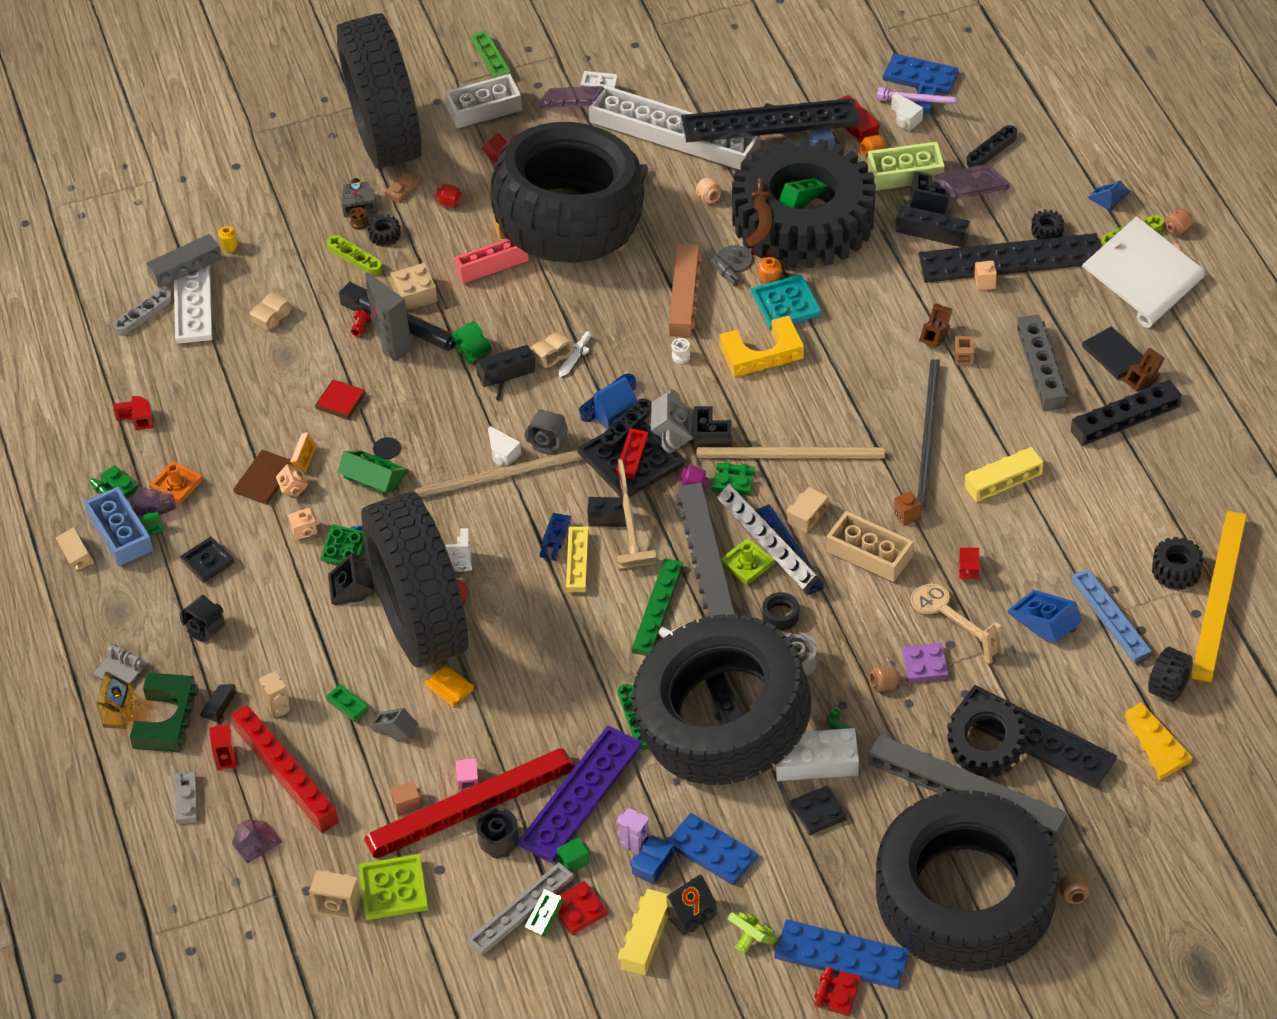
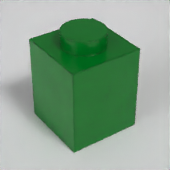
M579 838L556 848L559 863L571 873L590 864L589 855L591 852L586 843L582 844Z

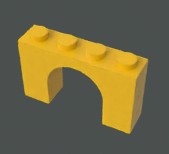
M789 316L772 320V334L777 344L766 351H754L747 348L737 330L719 334L720 348L734 377L804 359L803 343Z

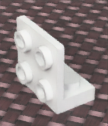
M468 528L460 529L461 536L457 537V544L445 545L454 572L472 570Z

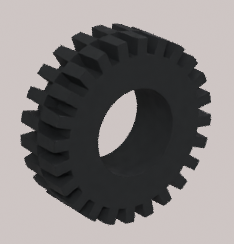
M801 138L800 146L794 147L791 139H784L782 149H778L774 142L766 145L765 154L759 149L753 151L751 160L745 158L741 162V170L736 169L734 181H732V225L735 226L737 238H743V245L747 249H750L751 246H748L745 239L751 236L759 225L758 211L754 209V200L752 199V193L757 192V180L759 178L764 179V192L769 191L770 197L765 199V203L771 209L772 225L767 236L755 244V255L762 259L767 254L768 247L770 246V257L776 258L779 261L783 257L788 258V267L797 268L798 259H805L807 268H815L816 258H821L825 266L833 264L834 253L841 260L849 257L850 249L857 252L862 248V240L867 241L869 239L870 229L874 227L876 193L874 175L872 172H868V164L865 161L858 162V155L855 152L851 151L844 156V146L836 144L831 150H828L827 140L819 139L817 146L812 147L809 146V138ZM815 178L828 185L827 190L816 197L827 202L820 207L797 209L779 202L785 183Z

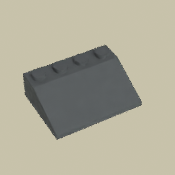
M366 272L365 279L374 329L383 353L397 361L412 350L405 299Z

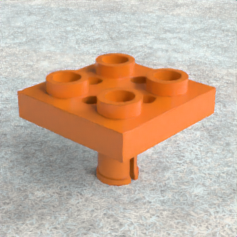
M172 460L150 483L149 487L151 491L180 505L203 481V477L201 474Z

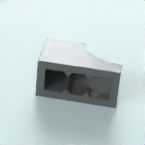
M404 708L379 712L370 728L374 732L385 733L399 741L410 739L415 734L414 730L418 723Z

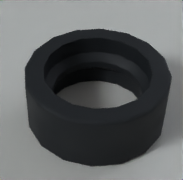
M785 592L773 593L766 597L763 602L762 618L765 622L772 624L779 630L790 629L799 620V603L791 594ZM784 605L791 608L792 613L785 617H776L770 614L769 610L775 606Z

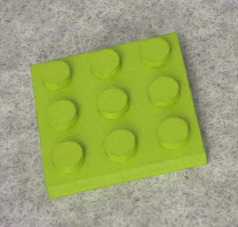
M420 854L358 864L366 921L428 910Z

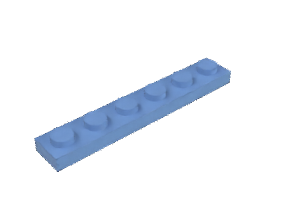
M1086 569L1072 575V583L1131 661L1136 663L1150 657L1152 651L1092 572Z

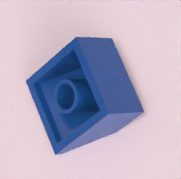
M626 377L594 393L596 419L607 430L637 401Z

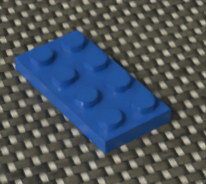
M893 53L883 74V81L919 88L920 83L937 85L936 93L949 95L959 73V68Z
M692 813L685 818L666 840V842L674 845L675 851L733 886L758 858V852Z

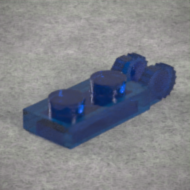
M552 513L542 540L540 558L545 559L548 547H552L551 560H557L559 550L562 548L572 521L571 516Z

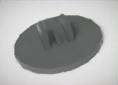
M730 245L724 247L718 253L727 264L733 267L735 272L746 270L752 263L751 252L743 246Z

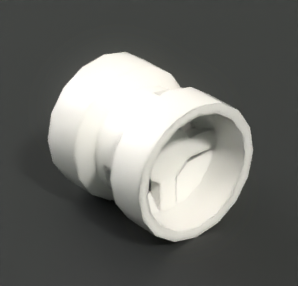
M684 338L675 339L671 345L672 359L678 364L687 363L690 360V343Z

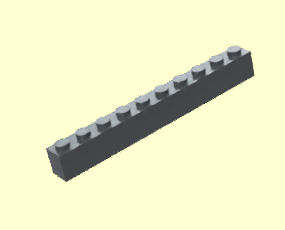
M696 483L679 486V494L676 495L677 505L682 507V509H679L681 520H685L683 524L684 534L689 536L687 538V546L693 552L690 553L692 565L696 564L694 574L695 578L700 580L698 591L704 597L701 598L703 610L707 609L705 617L710 616L713 619V615L725 614L727 617V614H734L702 484Z
M879 735L869 751L870 765L936 793L942 794V792L954 791L957 794V790H970V794H972V790L985 792V796H987V793L1000 796V800L1002 797L1014 802V805L1017 803L1026 809L1027 813L1030 812L1046 829L1054 843L1057 842L1066 826L1067 813L1063 812V810L1025 796L1021 792L1013 791L1002 784L994 783L983 776L975 775L964 768L956 767L945 760L937 759L929 753L918 751L910 745L899 743L891 737Z

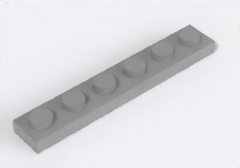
M558 862L467 939V944L480 956H483L531 916L544 890L557 894L574 879L573 874Z

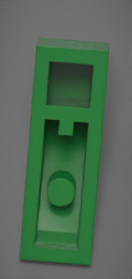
M815 178L785 183L779 202L792 208L803 209L827 190L828 185Z

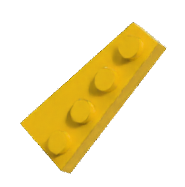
M1142 703L1125 711V718L1134 735L1138 737L1140 746L1146 752L1149 763L1154 767L1159 781L1192 762L1193 757Z

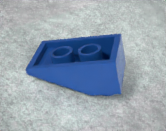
M1037 590L1030 592L1008 610L1009 615L1040 638L1055 643L1082 622L1076 601Z

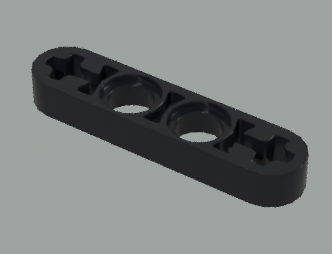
M1012 125L1004 126L967 155V167L979 169L1017 139V128ZM1000 141L1002 144H994L993 142ZM989 150L990 153H983L982 151Z
M646 398L637 400L602 434V448L614 450L627 438L630 428L636 429L650 416L652 402ZM630 416H634L637 418V420L630 421L627 418ZM622 427L626 431L618 432L616 429Z

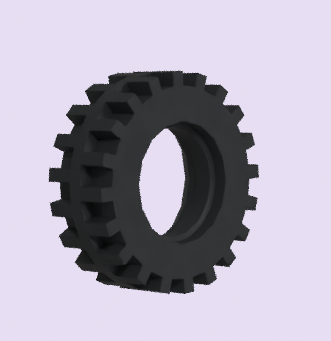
M984 695L979 696V701L976 702L972 698L968 699V705L964 707L960 704L958 706L959 712L957 714L952 713V721L947 725V739L955 762L957 764L960 763L962 768L971 770L975 775L978 772L983 773L984 777H989V773L994 772L996 776H1000L1001 770L1006 769L1009 772L1012 770L1011 765L1013 763L1018 764L1020 762V755L1025 753L1027 737L1021 713L1018 714L1014 705L1009 706L1005 699H1002L1001 702L997 701L996 696L992 695L990 700H985ZM995 719L1003 725L1006 731L1002 744L988 751L974 748L968 741L970 727L979 720Z

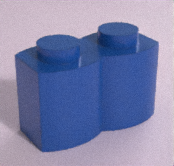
M655 836L645 840L642 844L641 852L638 855H634L631 860L632 874L653 884L656 883L675 855L674 845Z

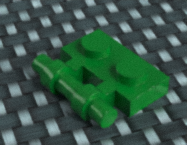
M731 462L716 464V470L723 471V473L715 472L712 492L721 493L730 484L741 495L750 496L753 476L746 475L754 474L755 467L743 463L741 465H734ZM730 472H738V473H740V475L729 474V473H730Z
M116 465L100 474L102 481H98L95 478L90 480L93 490L101 494L109 491L108 487L111 489L119 487L125 498L139 490L138 485Z

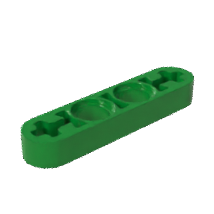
M623 684L617 690L619 702L632 737L642 742L641 750L649 749L647 743L641 740L640 734L642 732L640 728L633 727V724L637 722L634 712L627 711L629 707L633 706V686L631 684ZM625 691L629 693V700H627L626 695L624 694Z

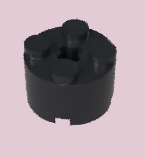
M201 595L180 612V621L183 626L187 625L189 628L187 632L194 639L204 642L225 626L222 615L224 610L219 604H214L205 595Z
M491 808L479 816L476 826L478 844L485 853L493 858H500L503 855L509 854L518 846V824L515 815L511 811Z

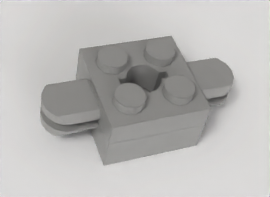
M669 390L652 402L651 431L662 438V447L666 452L673 453L694 438V410L681 401V396L677 391Z

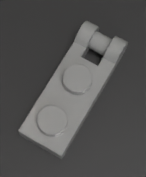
M190 771L189 774L175 773L177 824L197 822V778L195 771ZM183 782H189V785H183Z

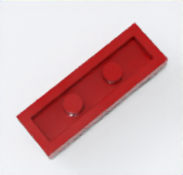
M630 428L620 457L624 466L625 478L635 479L648 438V432ZM617 466V469H616V475H617V476H619L618 466Z

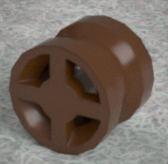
M356 207L349 212L352 228L361 230L367 227V212L364 208Z

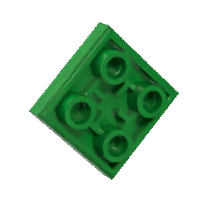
M332 524L320 560L338 565L351 553L362 557L365 549L363 531Z

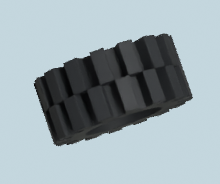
M1044 209L1043 213L1041 210L1038 211V214L1035 213L1034 217H1032V235H1035L1034 238L1036 239L1062 237L1064 218H1062L1061 214L1058 215L1057 211L1053 213L1051 209L1050 212H1047V209ZM1048 224L1052 225V227H1044L1042 225Z
M381 214V217L377 215L375 216L376 219L372 218L371 222L368 223L369 239L373 244L375 243L377 246L381 244V247H384V244L390 246V243L395 244L401 236L400 225L395 216L390 217V214H387V216ZM382 229H389L388 231H385V232H381V231H380V230H382Z

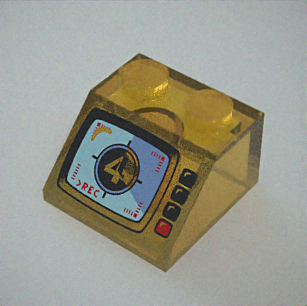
M105 672L97 700L103 728L127 729L129 721H132V707L136 705L137 694L134 693L131 684L110 672Z

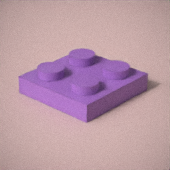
M942 643L902 647L908 683L948 679Z

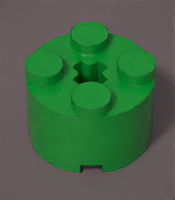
M471 321L451 333L452 339L457 343L455 345L457 352L460 355H465L464 358L469 365L492 351L489 340L484 338L482 335L484 333L475 321Z

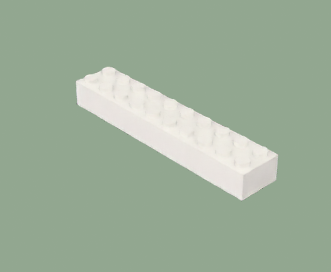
M606 85L603 86L589 106L591 123L741 170V162L745 158L751 160L752 152L761 149L760 136L686 143L681 115L695 113Z

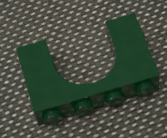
M147 672L143 686L146 700L170 702L177 706V710L173 716L162 722L134 721L130 733L132 748L180 752L181 746L186 741V728L190 726L189 715L194 710V696L198 695V684L195 683L194 676Z

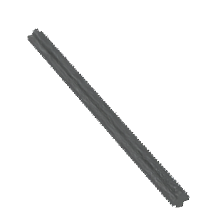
M932 359L929 368L917 496L921 506L924 507L927 506L940 369L939 359Z

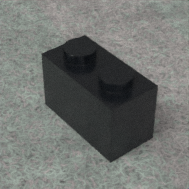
M589 497L587 508L588 526L627 527L623 497Z

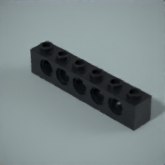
M1171 380L1158 383L1153 387L1143 389L1138 393L1128 395L1123 399L1076 416L1071 421V433L1081 446H1085L1179 408L1182 394Z

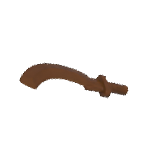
M762 178L757 180V192L752 193L754 209H757L759 215V225L756 231L745 239L748 246H753L763 240L769 233L772 225L771 209L765 203V199L770 197L769 191L764 192V179Z

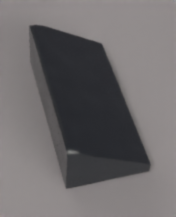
M220 684L200 713V716L218 722L236 695V686L234 684Z

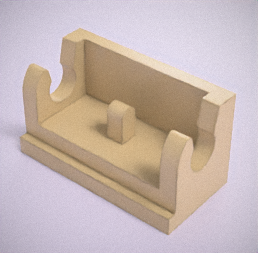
M74 527L56 537L71 566L82 562L75 567L76 570H81L95 563Z

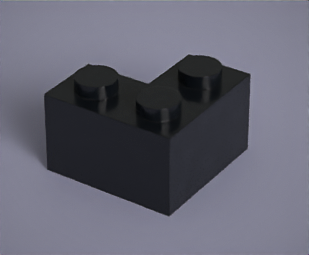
M915 171L910 186V207L945 215L950 198V188L932 184V174Z
M694 406V450H697L698 447H732L731 420H713V406Z

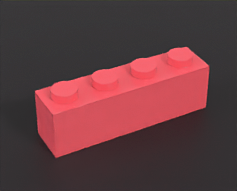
M509 239L454 257L456 274L462 284L529 261L528 253L519 249Z

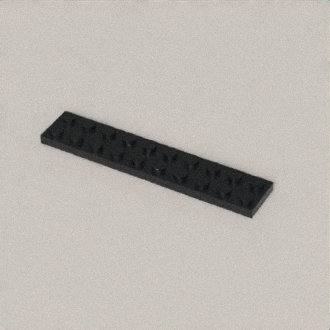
M848 98L681 115V123L685 141L689 143L859 126V117L854 99Z
M1097 233L923 251L919 252L918 257L924 283L974 278L975 263L985 261L994 262L996 275L1082 266L1101 247Z

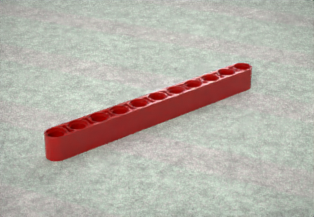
M556 749L368 833L364 838V842L373 858H381L567 775L574 769V764L565 749Z

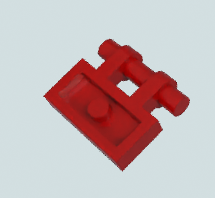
M826 967L819 979L821 982L819 989H816L814 994V1005L822 1007L823 1002L829 1003L828 1011L849 1016L861 976L840 971L838 978L833 977L834 969ZM828 986L834 987L832 994L827 992Z

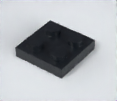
M212 536L180 556L181 561L202 583H205L234 564V558Z
M828 785L790 800L793 810L808 835L846 820L844 811Z

